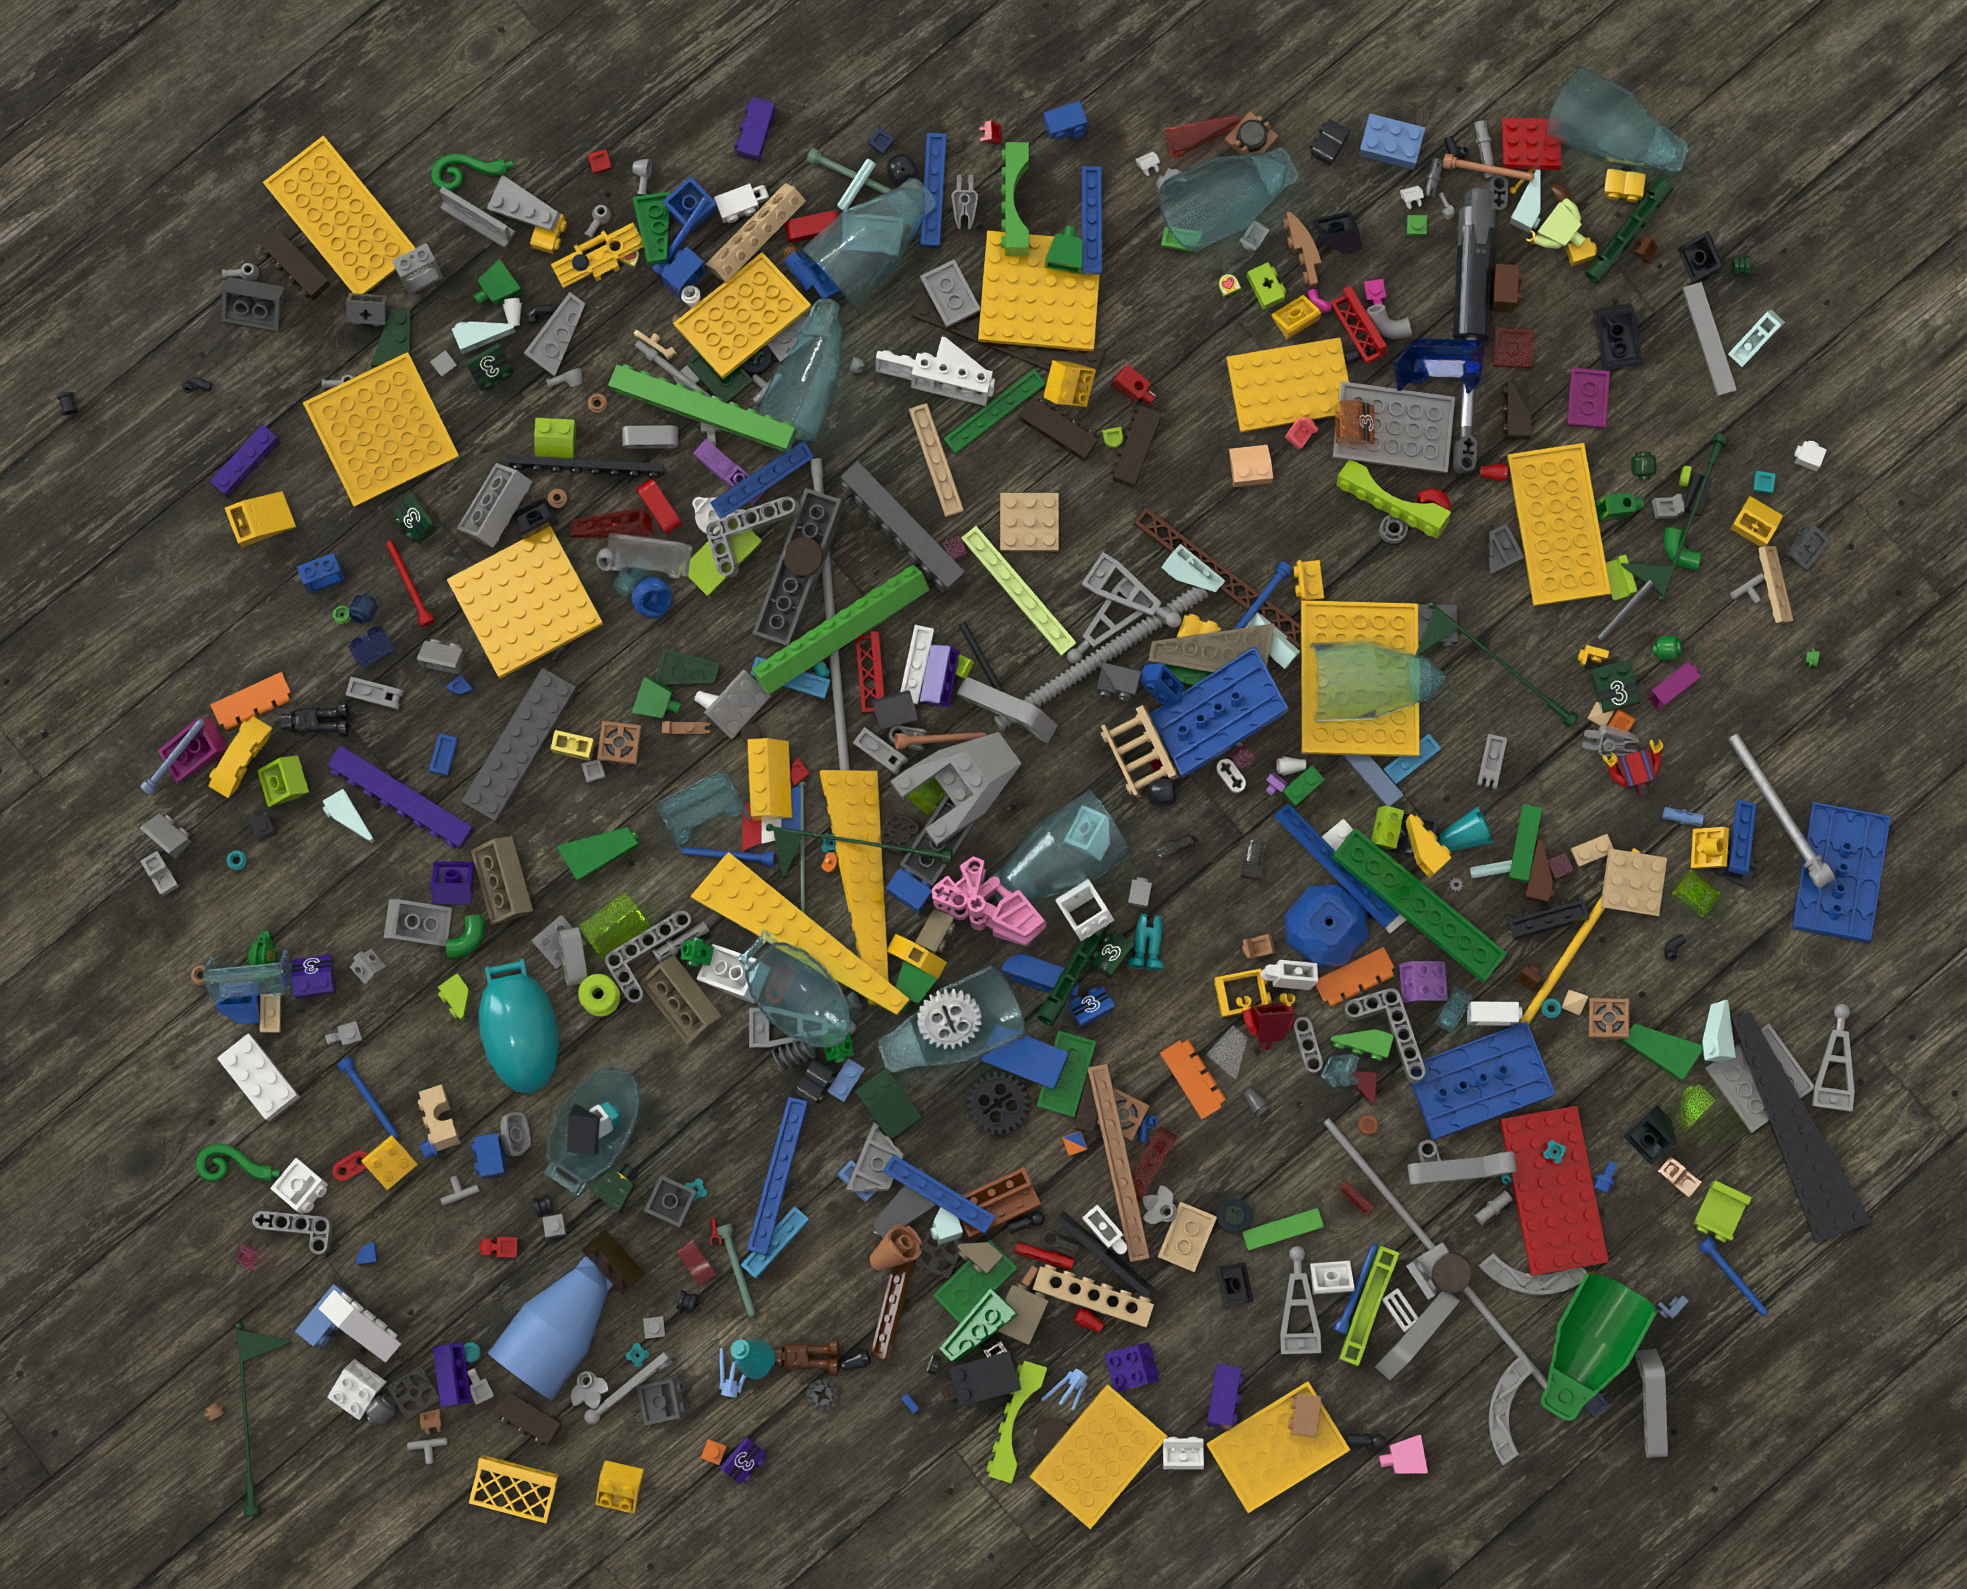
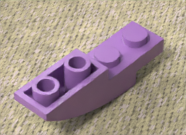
M707 439L693 453L730 488L750 476ZM765 491L748 502L754 505Z

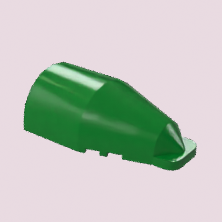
M1587 1272L1557 1325V1335L1553 1348L1554 1352L1548 1383L1541 1397L1543 1407L1564 1420L1571 1421L1575 1419L1583 1406L1630 1364L1655 1319L1658 1309L1645 1297L1622 1283L1602 1274Z

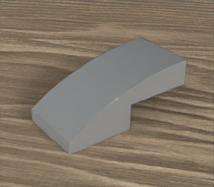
M158 851L141 860L143 867L162 897L179 887Z

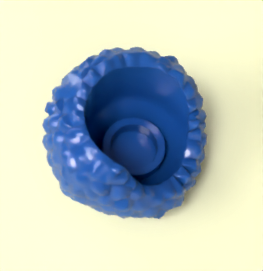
M646 578L633 589V606L641 615L655 619L660 618L671 605V588L668 583L660 578Z

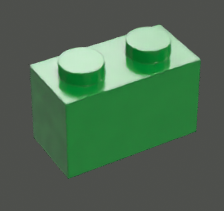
M1311 765L1287 786L1281 795L1295 809L1319 788L1325 779Z

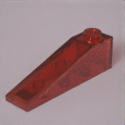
M1240 114L1165 129L1164 136L1169 157H1182L1185 153H1189L1240 123Z
M644 507L572 519L571 523L572 538L634 539L652 536V518Z
M1161 1126L1132 1175L1138 1204L1177 1138V1135Z

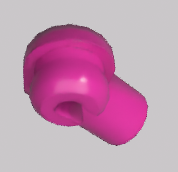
M1317 289L1308 291L1309 300L1321 313L1329 312L1332 309V304L1329 301L1319 298Z

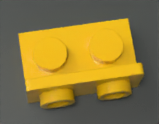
M1298 560L1296 566H1293L1294 578H1298V585H1295L1296 596L1300 597V602L1324 600L1320 560L1307 562Z

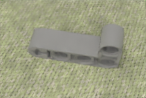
M259 1211L252 1218L253 1225L261 1230L310 1234L309 1247L314 1254L325 1255L330 1249L332 1223L325 1217ZM264 1215V1218L272 1220V1224L264 1222L262 1225L258 1220L262 1219ZM281 1217L287 1219V1224L283 1228L278 1226V1220ZM301 1219H305L307 1222V1226L303 1230H300L297 1225ZM320 1221H325L327 1227L324 1231L320 1232L317 1229V1225ZM322 1240L324 1242V1249L316 1251V1242Z

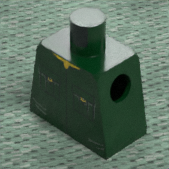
M627 1163L620 1172L612 1167L591 1185L589 1190L620 1213L635 1187V1184L629 1181V1178L636 1170Z

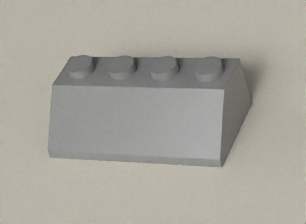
M496 463L458 525L457 530L493 548L499 541L505 527L508 526L512 515L518 509L524 495L529 491L532 481L519 471Z

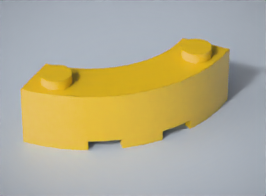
M254 716L248 722L244 721L239 728L240 732L228 747L217 768H214L210 773L209 778H211L209 787L229 798L238 789L247 771L246 766L251 758H255L262 747L268 742L273 728Z

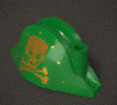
M262 931L248 951L249 965L255 980H259V982L265 980L277 960V951L269 931Z

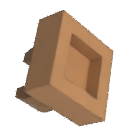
M440 1409L420 1413L421 1429H425L426 1434H430V1428L436 1427L437 1432H440Z

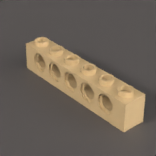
M785 183L705 265L717 278L727 282L806 200L795 187Z
M1046 1264L1044 1267L1040 1266L1033 1287L1034 1291L1144 1328L1147 1327L1154 1304L1150 1303L1151 1299L1142 1296L1137 1299L1131 1297L1132 1293L1121 1290L1119 1293L1113 1291V1287L1102 1283L1101 1286L1093 1284L1094 1280L1083 1277L1080 1280L1074 1278L1075 1274L1064 1271L1062 1274L1056 1272V1268ZM1053 1277L1061 1279L1062 1285L1059 1288H1053L1050 1285V1280ZM1073 1283L1078 1284L1081 1288L1080 1293L1076 1295L1069 1291V1286ZM1097 1290L1100 1295L1099 1299L1096 1301L1090 1300L1088 1292ZM1115 1296L1118 1299V1305L1110 1307L1107 1304L1108 1297ZM1130 1302L1137 1305V1311L1133 1314L1128 1313L1126 1310V1305Z

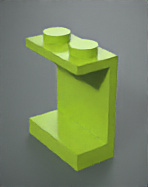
M1715 1180L1711 1183L1693 1225L1697 1226L1696 1230L1701 1233L1708 1234L1709 1232L1716 1235L1715 1239L1720 1242H1730L1734 1238L1732 1235L1745 1206L1749 1205L1752 1197Z

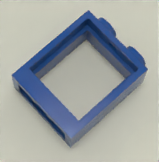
M334 553L297 566L303 585L310 594L347 580L341 563Z

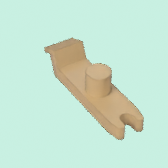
M635 330L633 333L639 340L663 355L666 360L677 356L673 347L666 350L657 344L661 339L657 334L653 333L651 338H648L638 330Z

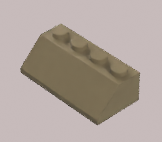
M513 837L495 838L472 849L471 853L491 925L522 917L532 912L531 901Z
M674 955L659 963L639 983L687 1045L710 1029L722 1017Z

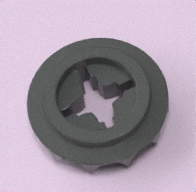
M819 1379L812 1382L807 1388L806 1399L813 1409L827 1411L836 1404L838 1391L836 1386L829 1380ZM825 1387H827L825 1394L830 1398V1400L822 1399V1401H820V1403L818 1404L819 1396L816 1395L814 1391L821 1392L822 1390H824Z

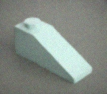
M1540 170L1535 171L1534 179L1529 182L1509 221L1510 224L1530 233L1529 231L1532 228L1536 229L1541 220L1538 218L1540 214Z
M1772 309L1767 311L1728 355L1743 367L1781 328L1785 321Z
M460 322L455 325V328H452L462 354L516 332L513 324Z
M1181 544L1171 553L1161 567L1178 581L1216 592L1225 582L1223 578Z
M344 789L323 800L325 804L323 810L328 818L332 816L335 821L367 841L375 842Z
M1723 1000L1710 1006L1702 1040L1704 1058L1707 1061L1724 1062L1736 1058L1728 1000Z

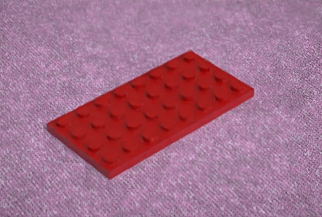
M1573 1106L1500 1119L1505 1151L1514 1152L1517 1172L1510 1173L1530 1276L1609 1262L1578 1107ZM1551 1140L1566 1147V1152L1561 1157L1562 1161L1560 1163H1555L1554 1160L1546 1159L1543 1156V1153L1548 1148L1547 1143Z

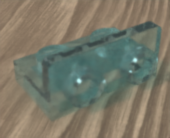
M1355 1054L1330 1056L1321 1077L1332 1087L1358 1085L1359 1080L1352 1073L1357 1068L1359 1057Z

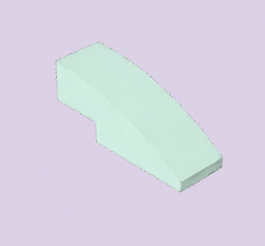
M1257 612L1246 627L1271 623ZM1274 626L1269 655L1285 669L1299 654L1300 650L1286 640L1287 636Z

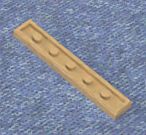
M928 404L910 408L909 412L945 518L963 513L964 510Z

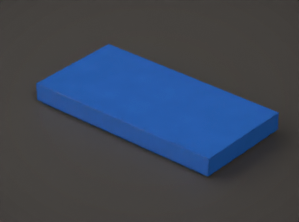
M996 1024L981 1061L1055 1090L1070 1053Z

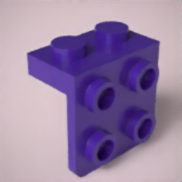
M1149 1342L1106 1353L1105 1358L1112 1386L1116 1392L1159 1381V1372L1155 1366L1154 1353Z

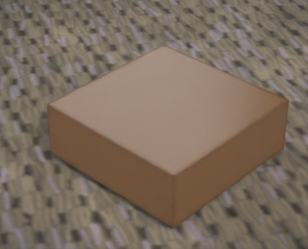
M1032 1265L1021 1283L1026 1287L1029 1286L1038 1273V1269Z

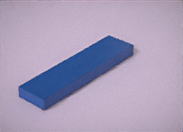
M1737 800L1734 813L1728 871L1746 876L1749 873L1757 806L1755 803Z

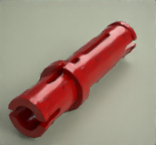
M1017 1241L1014 1254L1043 1261L1053 1267L1055 1265L1072 1270L1075 1258L1058 1254L1057 1251H1047Z

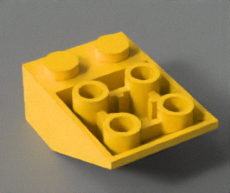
M283 491L244 500L225 508L241 548L296 527Z
M1410 814L1405 823L1415 860L1422 871L1431 878L1452 858L1450 856L1451 852L1446 846H1441L1436 841L1437 837L1431 830L1427 831L1423 827L1424 823L1418 816L1414 817Z

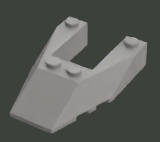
M996 732L938 750L891 780V785L901 799L904 800L935 778L956 806L925 828L936 847H939L987 812L988 808L1022 763L1001 734Z

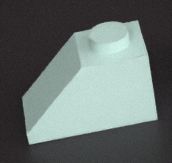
M940 1207L930 1229L931 1235L934 1240L937 1239L938 1245L959 1239L963 1233L958 1218Z

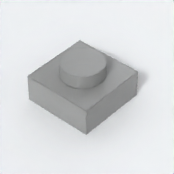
M663 1316L643 1319L645 1339L666 1337Z

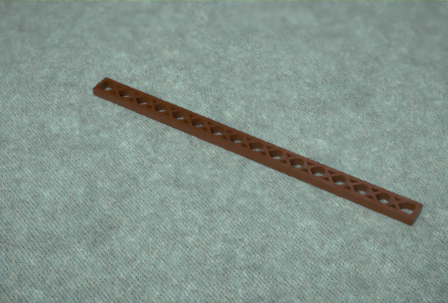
M1145 508L1134 521V525L1171 553L1175 550L1172 541L1181 540L1183 546L1188 551L1198 553L1199 560L1204 564L1211 563L1214 565L1216 574L1219 576L1227 575L1230 584L1222 585L1219 589L1247 611L1251 608L1249 599H1258L1260 596L1258 592L1149 509ZM1146 514L1152 518V526H1144L1140 523ZM1165 528L1168 530V537L1160 538L1157 534V529ZM1234 588H1244L1245 596H1236ZM1266 600L1257 612H1262V616L1266 618L1265 611L1273 610L1276 614V619L1268 621L1271 624L1277 623V626H1274L1287 636L1286 640L1301 651V644L1296 641V635L1301 634V625L1270 601ZM1280 623H1290L1292 631H1282Z

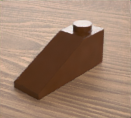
M1538 839L1535 844L1529 881L1526 885L1523 899L1547 904L1549 899H1553L1555 888H1552L1553 880L1543 842Z

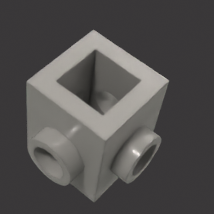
M372 949L365 953L363 951L359 952L353 958L355 961L350 966L364 984L377 978L386 967Z

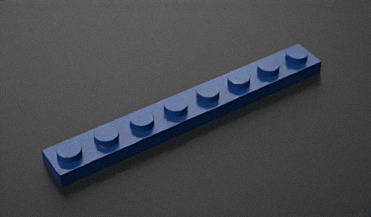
M1289 804L1277 812L1274 817L1384 928L1399 916L1385 901L1331 858L1335 850Z
M788 1097L749 1240L748 1251L768 1255L807 1111L808 1101Z

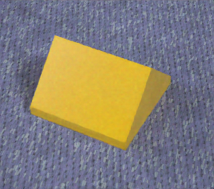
M1302 295L1271 314V316L1288 340L1319 321L1321 311Z

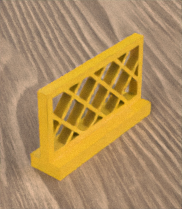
M482 1455L478 1461V1469L469 1503L547 1523L559 1475ZM482 1470L489 1471L494 1479L484 1484L480 1477ZM502 1476H508L513 1484L504 1489L498 1479ZM523 1480L529 1482L532 1487L531 1490L524 1494L517 1485ZM495 1481L501 1491L491 1496L486 1486ZM515 1486L520 1496L511 1501L505 1491ZM541 1486L550 1487L549 1496L542 1499L537 1489ZM483 1488L489 1498L484 1501L475 1500L476 1492ZM534 1491L539 1502L530 1506L525 1496ZM503 1493L508 1503L504 1506H498L493 1498ZM521 1498L527 1506V1509L522 1512L517 1511L512 1504ZM541 1503L545 1509L544 1517L536 1516L532 1508Z

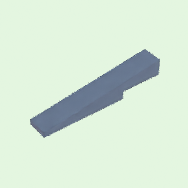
M1341 755L1384 806L1391 807L1404 796L1370 756Z

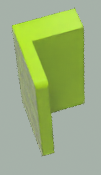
M1626 555L1619 556L1617 560L1606 563L1613 601L1633 596L1637 593L1632 573L1621 566V563L1629 564Z

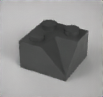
M1102 663L1096 692H1099L1100 696L1111 698V695L1119 697L1118 700L1123 702L1134 701L1141 672Z
M660 1175L644 1212L682 1229L697 1191Z

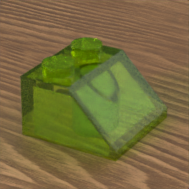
M1691 1084L1680 1094L1682 1099L1679 1101V1119L1682 1132L1689 1129L1716 1101L1700 1084L1695 1086Z

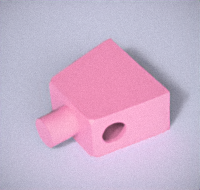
M1421 1435L1389 1445L1390 1454L1379 1456L1381 1468L1392 1466L1394 1474L1428 1473Z

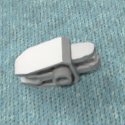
M957 175V190L951 194L955 221L958 229H961V216L964 215L965 206V215L968 216V229H971L975 217L978 194L973 190V175L968 177L969 190H961L962 177Z
M1602 725L1598 731H1584V736L1597 738V742L1585 741L1582 747L1598 750L1602 757L1604 755L1612 757L1610 752H1613L1616 756H1625L1637 752L1636 746L1626 743L1639 742V739L1636 735L1626 730Z

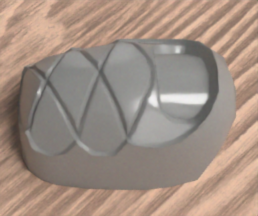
M518 1112L504 1115L500 1125L502 1149L507 1156H520L531 1146L527 1119L524 1114Z

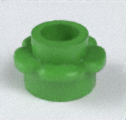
M340 605L333 611V618H335L336 623L343 624L351 620L348 607Z
M1812 648L1811 652H1807L1805 663H1809V667H1817L1820 651H1815Z

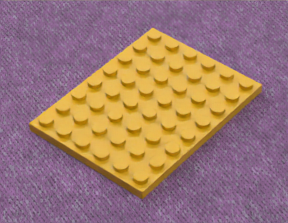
M1301 601V754L1419 757V655L1415 656L1418 649V604Z

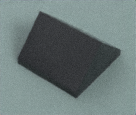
M1709 231L1677 248L1692 283L1720 273L1724 266Z
M545 497L512 515L524 540L549 526L553 527L559 524L555 513Z
M910 690L872 700L880 730L918 719Z
M578 1104L573 1105L569 1114L566 1152L597 1155L600 1117Z
M1246 1263L1215 1268L1223 1308L1254 1302Z

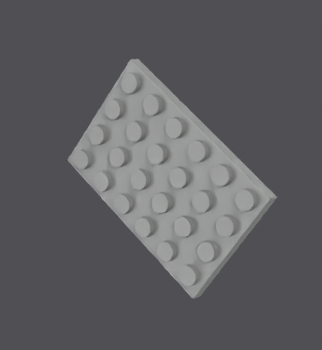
M1341 381L1332 458L1446 474L1449 465L1455 397ZM1363 402L1365 403L1366 415L1367 403L1369 404L1370 416H1367L1366 418L1364 416H1361L1363 415ZM1362 419L1365 420V423L1367 419L1371 421V426L1369 427V430H1371L1370 442L1367 441V424L1366 440H1363Z

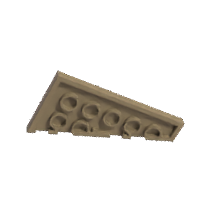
M1275 623L1152 641L1148 661L1215 672L1251 648L1256 647L1267 668Z

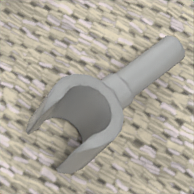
M1442 192L1439 196L1445 209L1441 212L1449 220L1454 216V207L1449 205Z

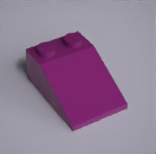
M211 717L197 718L158 750L161 758L165 761L197 720L203 719L205 721L204 726L168 769L176 783L185 780L217 761L227 751L228 746Z

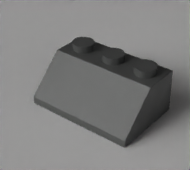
M228 277L222 288L221 321L278 331L285 303V287Z

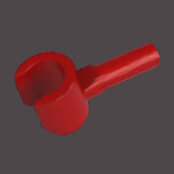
M711 1218L712 1236L710 1244L713 1246L712 1238L717 1237L720 1245L722 1239L721 1236H718L716 1230V1218Z

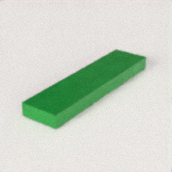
M1525 804L1522 806L1509 875L1511 880L1526 883L1529 881L1542 812L1540 807Z

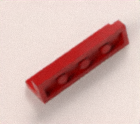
M1348 286L1343 289V296L1330 303L1367 365L1387 355V345L1352 287ZM1346 301L1349 305L1348 310H1339L1337 305ZM1348 317L1356 318L1358 320L1357 325H1348ZM1357 332L1365 333L1367 335L1366 340H1357ZM1366 347L1374 348L1377 353L1367 357L1365 353Z
M878 631L871 632L870 635H860L856 638L862 713L875 712L874 707L866 708L865 700L870 695L875 699L884 697ZM871 639L872 647L868 652H865L860 648V640ZM866 657L871 659L874 665L869 671L862 667V662ZM868 676L875 680V685L871 690H868L863 683Z

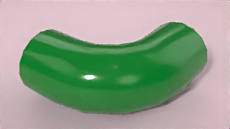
M1665 527L1664 548L1669 559L1674 561L1685 530ZM1683 545L1676 565L1687 570L1698 571L1701 552L1688 550Z
M484 915L466 916L464 934L458 938L446 939L448 958L468 955L479 946L484 937Z

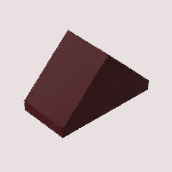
M1349 1070L1345 1076L1371 1105L1375 1101L1377 1073Z

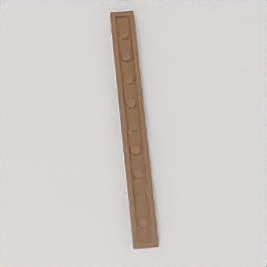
M1108 1063L1088 1067L1129 1260L1132 1262L1150 1258Z

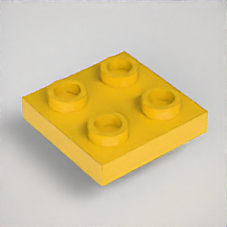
M1729 828L1693 829L1691 868L1727 867Z
M392 1135L361 1160L386 1190L390 1189L418 1165Z

